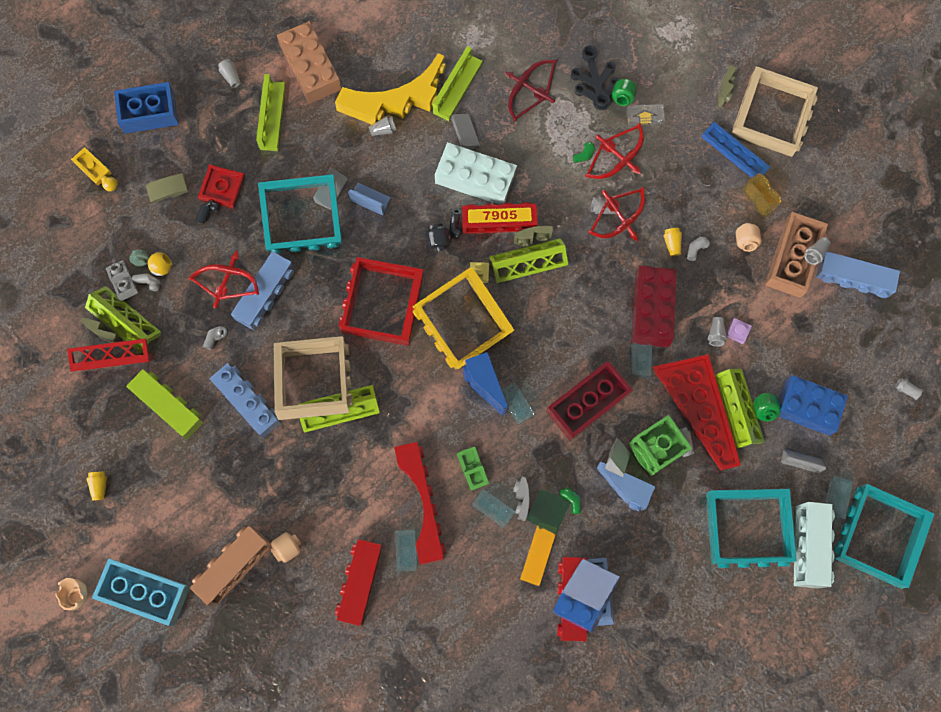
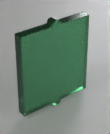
M540 489L526 520L539 526V529L543 528L556 534L570 502L557 497V494L553 495Z

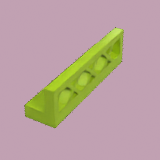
M466 47L433 102V114L447 121L451 119L483 64L482 60L472 56L471 47Z
M264 74L256 141L260 150L278 151L286 85L285 82L272 81L270 74Z
M561 239L489 256L496 283L568 265L566 247ZM562 253L563 261L553 262L551 260L555 254ZM538 258H543L546 261L542 266L536 267L533 265ZM524 262L527 264L524 271L519 272L515 269L519 263ZM506 267L510 269L505 276L499 277V268Z
M105 286L89 294L85 308L124 341L147 338V343L149 344L150 341L160 336L161 331L126 302L120 301L117 295ZM106 294L110 300L103 299L101 295ZM114 306L121 307L124 311L116 310ZM128 318H134L138 323L131 322ZM142 329L149 330L151 334L146 335ZM142 343L133 346L137 352L143 353Z
M728 369L716 374V382L736 449L765 442L742 369Z
M373 385L348 391V394L351 393L352 405H349V413L299 418L304 433L380 413ZM341 393L299 403L298 405L342 401ZM371 393V395L362 396L363 394Z

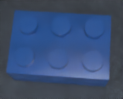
M169 82L114 91L117 121L124 134L179 125L175 93Z
M791 375L785 380L779 398L781 407L779 417L829 436L838 430L848 396Z

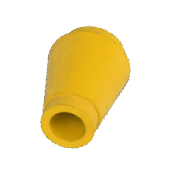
M680 228L665 230V235L663 236L670 256L681 255L682 232H680Z
M105 471L88 473L87 482L92 500H103L107 482Z

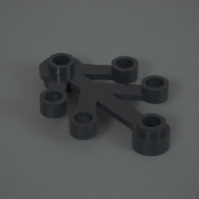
M587 45L583 49L582 57L588 63L591 77L582 73L579 68L572 69L570 77L572 80H581L593 87L595 93L586 89L583 84H577L574 92L577 96L584 95L592 100L596 109L606 110L611 104L610 96L614 89L612 82H617L619 78H611L609 86L604 93L602 85L608 76L615 72L616 64L611 61L607 62L604 71L599 76L594 60L597 50L594 46Z

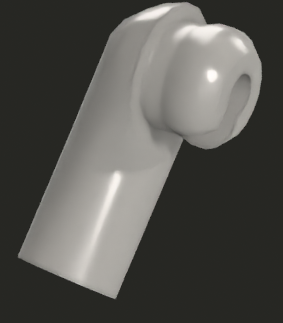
M699 237L691 242L687 259L695 261L698 250L709 247V240L706 237Z

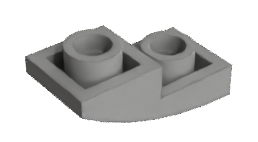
M124 260L106 268L109 279L120 301L138 293Z
M521 477L520 481L516 480L513 492L517 493L515 498L523 500L518 502L515 513L519 514L517 519L525 521L529 508V489L526 477Z

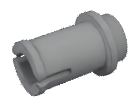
M900 378L895 385L898 392L902 391L915 400L923 392L922 389L908 382L907 378Z

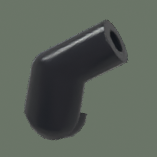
M213 200L202 204L199 207L195 221L204 224L207 214L211 211L217 212L219 204Z
M459 209L452 210L449 229L450 235L457 238L462 235V229L458 228L461 215Z

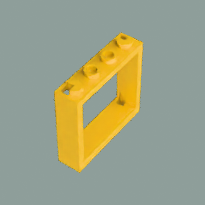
M470 267L413 306L415 309L413 310L414 315L418 320L423 321L425 324L424 330L429 336L432 335L434 337L436 348L439 352H444L447 357L445 361L450 368L454 367L455 370L464 366L466 359L480 355L514 331L473 267ZM466 278L501 331L460 360H457L422 307Z

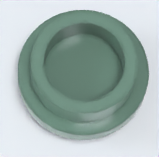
M134 250L129 260L136 266H144L148 263L149 256L144 250Z

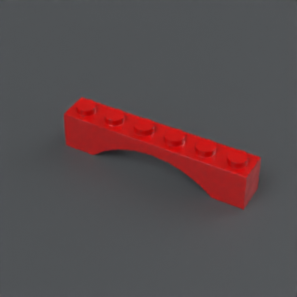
M417 442L396 446L394 449L398 467L415 484L423 502V526L415 544L420 566L444 560L443 555L447 554L444 543L440 544L439 535H442L440 523L436 524L434 516L438 514L436 505L431 504L430 497L433 496L431 484L427 485L425 477H429L427 465L423 466L421 458H425L423 447H418Z

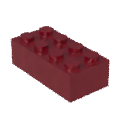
M639 265L635 274L631 344L670 347L674 340L677 269Z
M607 361L547 408L546 413L571 442L627 398L633 390L611 363Z

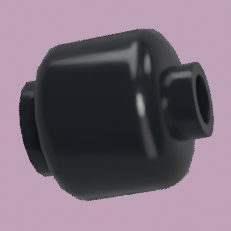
M442 223L429 226L425 232L428 247L435 249L436 252L446 250V246L451 243L448 227L443 226Z

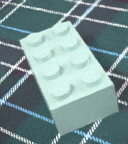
M447 142L435 173V184L503 205L507 200L514 181L517 165Z
M806 502L795 506V550L797 562H794V586L826 588L831 587V583L834 582V572L832 571L834 551L832 550V542L834 541L835 534L832 530V522L834 521L835 513L832 510V504Z

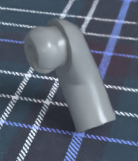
M148 273L137 274L132 277L134 284L147 283L152 291L160 289L161 283L159 279Z
M218 326L209 330L203 348L212 350L214 342L227 335V329L223 326Z

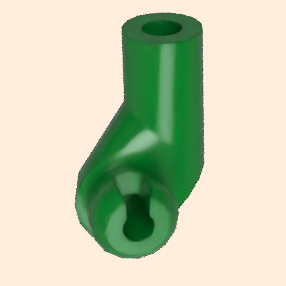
M590 141L586 142L582 153L572 155L573 163L590 160L595 152V145Z
M571 488L561 489L559 493L560 498L567 499L571 503V514H581L579 495Z

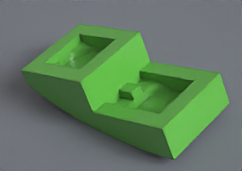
M475 446L456 453L471 491L489 484Z

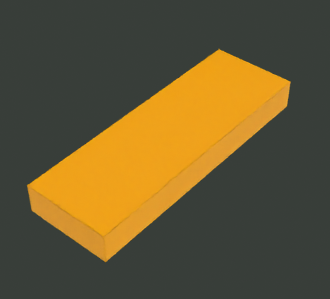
M538 522L520 580L537 586L540 585L556 535V527Z

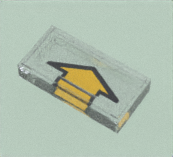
M663 104L627 106L628 125L664 123Z

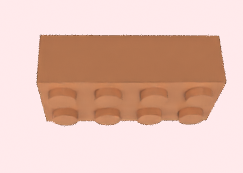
M310 21L277 35L280 48L309 104L341 90L339 78Z
M791 212L785 220L765 286L801 298L809 289L816 266L805 260V251L825 236L828 224Z
M250 526L247 528L243 527L236 535L238 538L233 543L229 542L222 549V555L218 559L214 558L207 565L208 569L203 575L200 573L193 579V585L190 589L206 605L217 606L272 547L271 543L256 529Z

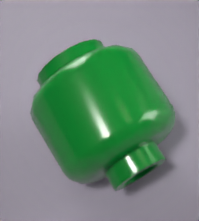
M629 79L618 80L612 92L613 101L620 106L632 104L637 93L636 84Z
M762 393L754 399L753 407L759 420L769 422L780 416L781 407L775 395Z

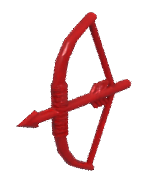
M641 123L605 140L598 134L595 136L601 142V145L585 177L605 179L620 172L625 165H628L632 172L641 174L639 167L630 162L637 155L643 144L644 135ZM639 128L640 137L638 144L624 157L615 149L616 144L611 140ZM602 149L607 153H614L621 159L614 169L601 175L590 174Z
M644 187L612 197L609 196L606 190H603L602 194L606 198V202L588 233L605 239L621 234L627 229L631 234L630 237L638 241L637 233L633 231L630 225L637 220L645 205ZM640 192L641 201L638 209L634 214L625 219L618 209L620 204L616 198ZM608 207L611 212L617 214L622 223L610 233L599 234L594 232L604 210Z
M238 250L231 256L232 259L229 266L210 264L199 268L188 278L216 298L213 304L214 308L218 307L221 299L254 294L259 295L258 284L252 274L241 268L234 267L236 260H238ZM208 270H218L219 272L226 273L222 284L216 287L215 293L197 281L195 277ZM230 275L247 277L253 283L255 291L226 295L228 291L226 285Z

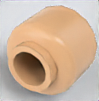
M745 223L736 230L737 246L747 252L757 249L761 244L759 227L751 223Z
M285 532L271 542L272 547L270 550L278 562L287 563L300 553L298 546L301 545V542L295 534L291 536Z

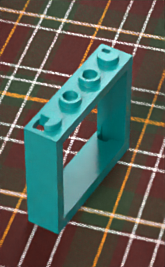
M333 174L258 183L266 251L282 254L283 250H290L293 253L301 252V248L319 250L320 246L333 248L339 247L338 244H343L336 183ZM329 186L335 237L272 244L266 193Z
M862 485L854 492V503L847 511V516L849 517L840 530L842 536L840 541L835 544L833 550L835 552L834 559L900 589L909 588L934 513L871 485ZM867 496L916 517L896 578L846 555Z
M790 489L711 490L706 493L711 564H718V568H730V564H738V568H748L750 564H758V567H770V563H777L778 567H789L790 563L797 562ZM779 499L784 556L720 558L715 501Z

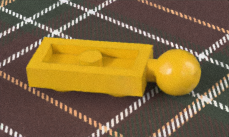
M85 147L71 159L95 184L100 185L102 183L106 191L116 190L118 186L117 180L113 177H108L112 173Z

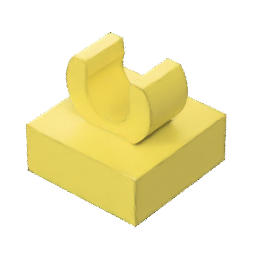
M470 262V267H473L481 281L488 283L489 263Z

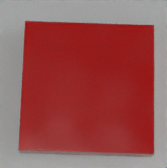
M209 164L198 195L199 200L206 202L213 200L219 205L234 209L245 179V173Z

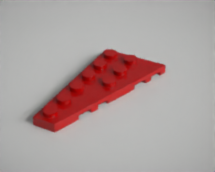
M709 354L653 366V371L719 470L722 471L741 466Z

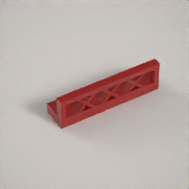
M147 338L67 349L70 372L150 362L153 360V354L149 353ZM142 343L144 354L136 355L131 351V348L135 344ZM115 346H120L125 350L121 357H116L111 353ZM95 349H101L106 354L102 359L97 360L92 356V353ZM80 351L86 357L82 362H75L73 352Z

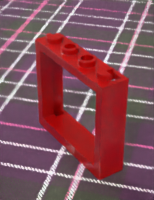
M356 257V261L350 270V273L353 274L352 279L347 282L346 291H348V296L343 300L342 309H345L344 314L339 318L338 327H340L342 334L409 346L415 320L413 313L415 309L413 306L419 301L424 277L423 269ZM362 269L413 279L401 336L350 327Z

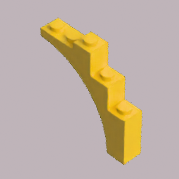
M438 53L432 64L420 76L396 89L383 92H361L342 87L335 101L336 109L341 113L372 125L383 119L385 112L403 119L405 114L410 112L412 105L430 112L433 102L437 97L439 76L446 69L445 57Z

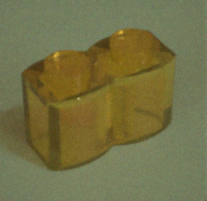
M761 173L749 179L743 188L746 197L754 203L756 210L763 217L774 212L782 203L780 195L771 188L768 179Z

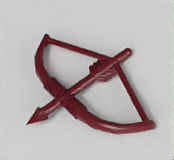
M540 60L525 70L520 78L513 75V72L504 71L508 79L511 78L517 82L508 99V109L514 122L545 99L555 103V99L548 96L557 60ZM543 64H552L547 90L542 87L535 88L526 82L531 72ZM524 86L533 91L534 97L538 98L539 101L515 117L513 100Z

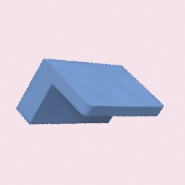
M357 183L354 191L350 189L348 192L350 201L380 215H384L391 202V197L360 183Z

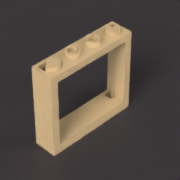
M756 66L749 80L731 136L792 157L796 151L799 152L803 144L801 137L807 132L808 126L806 122L810 120L813 114L811 107L815 105L818 99L816 96L818 87ZM758 83L805 99L791 143L743 127Z
M343 336L274 343L275 413L278 420L349 413V405H352L351 393L348 394V388H351L350 376L347 377V371H350V362L346 360V355H349V345L345 344ZM339 352L342 401L286 406L285 357Z

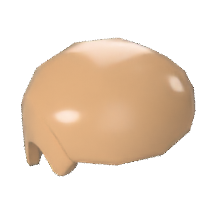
M65 578L58 583L60 589L55 595L59 600V605L64 610H76L85 603L88 592L86 585L81 580Z

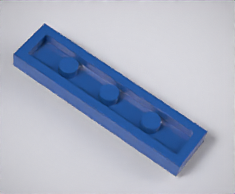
M715 122L701 136L756 182L770 169L769 165Z

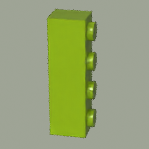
M142 369L126 387L182 437L188 440L203 424L199 419L201 415L194 408L191 410L186 408L187 402L179 395L175 398L171 394L173 390L165 383L160 385L157 382L160 378L152 371L147 373Z

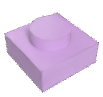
M734 318L726 336L743 344L751 329V325Z

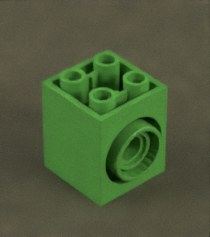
M669 415L637 435L628 444L650 477L692 449Z

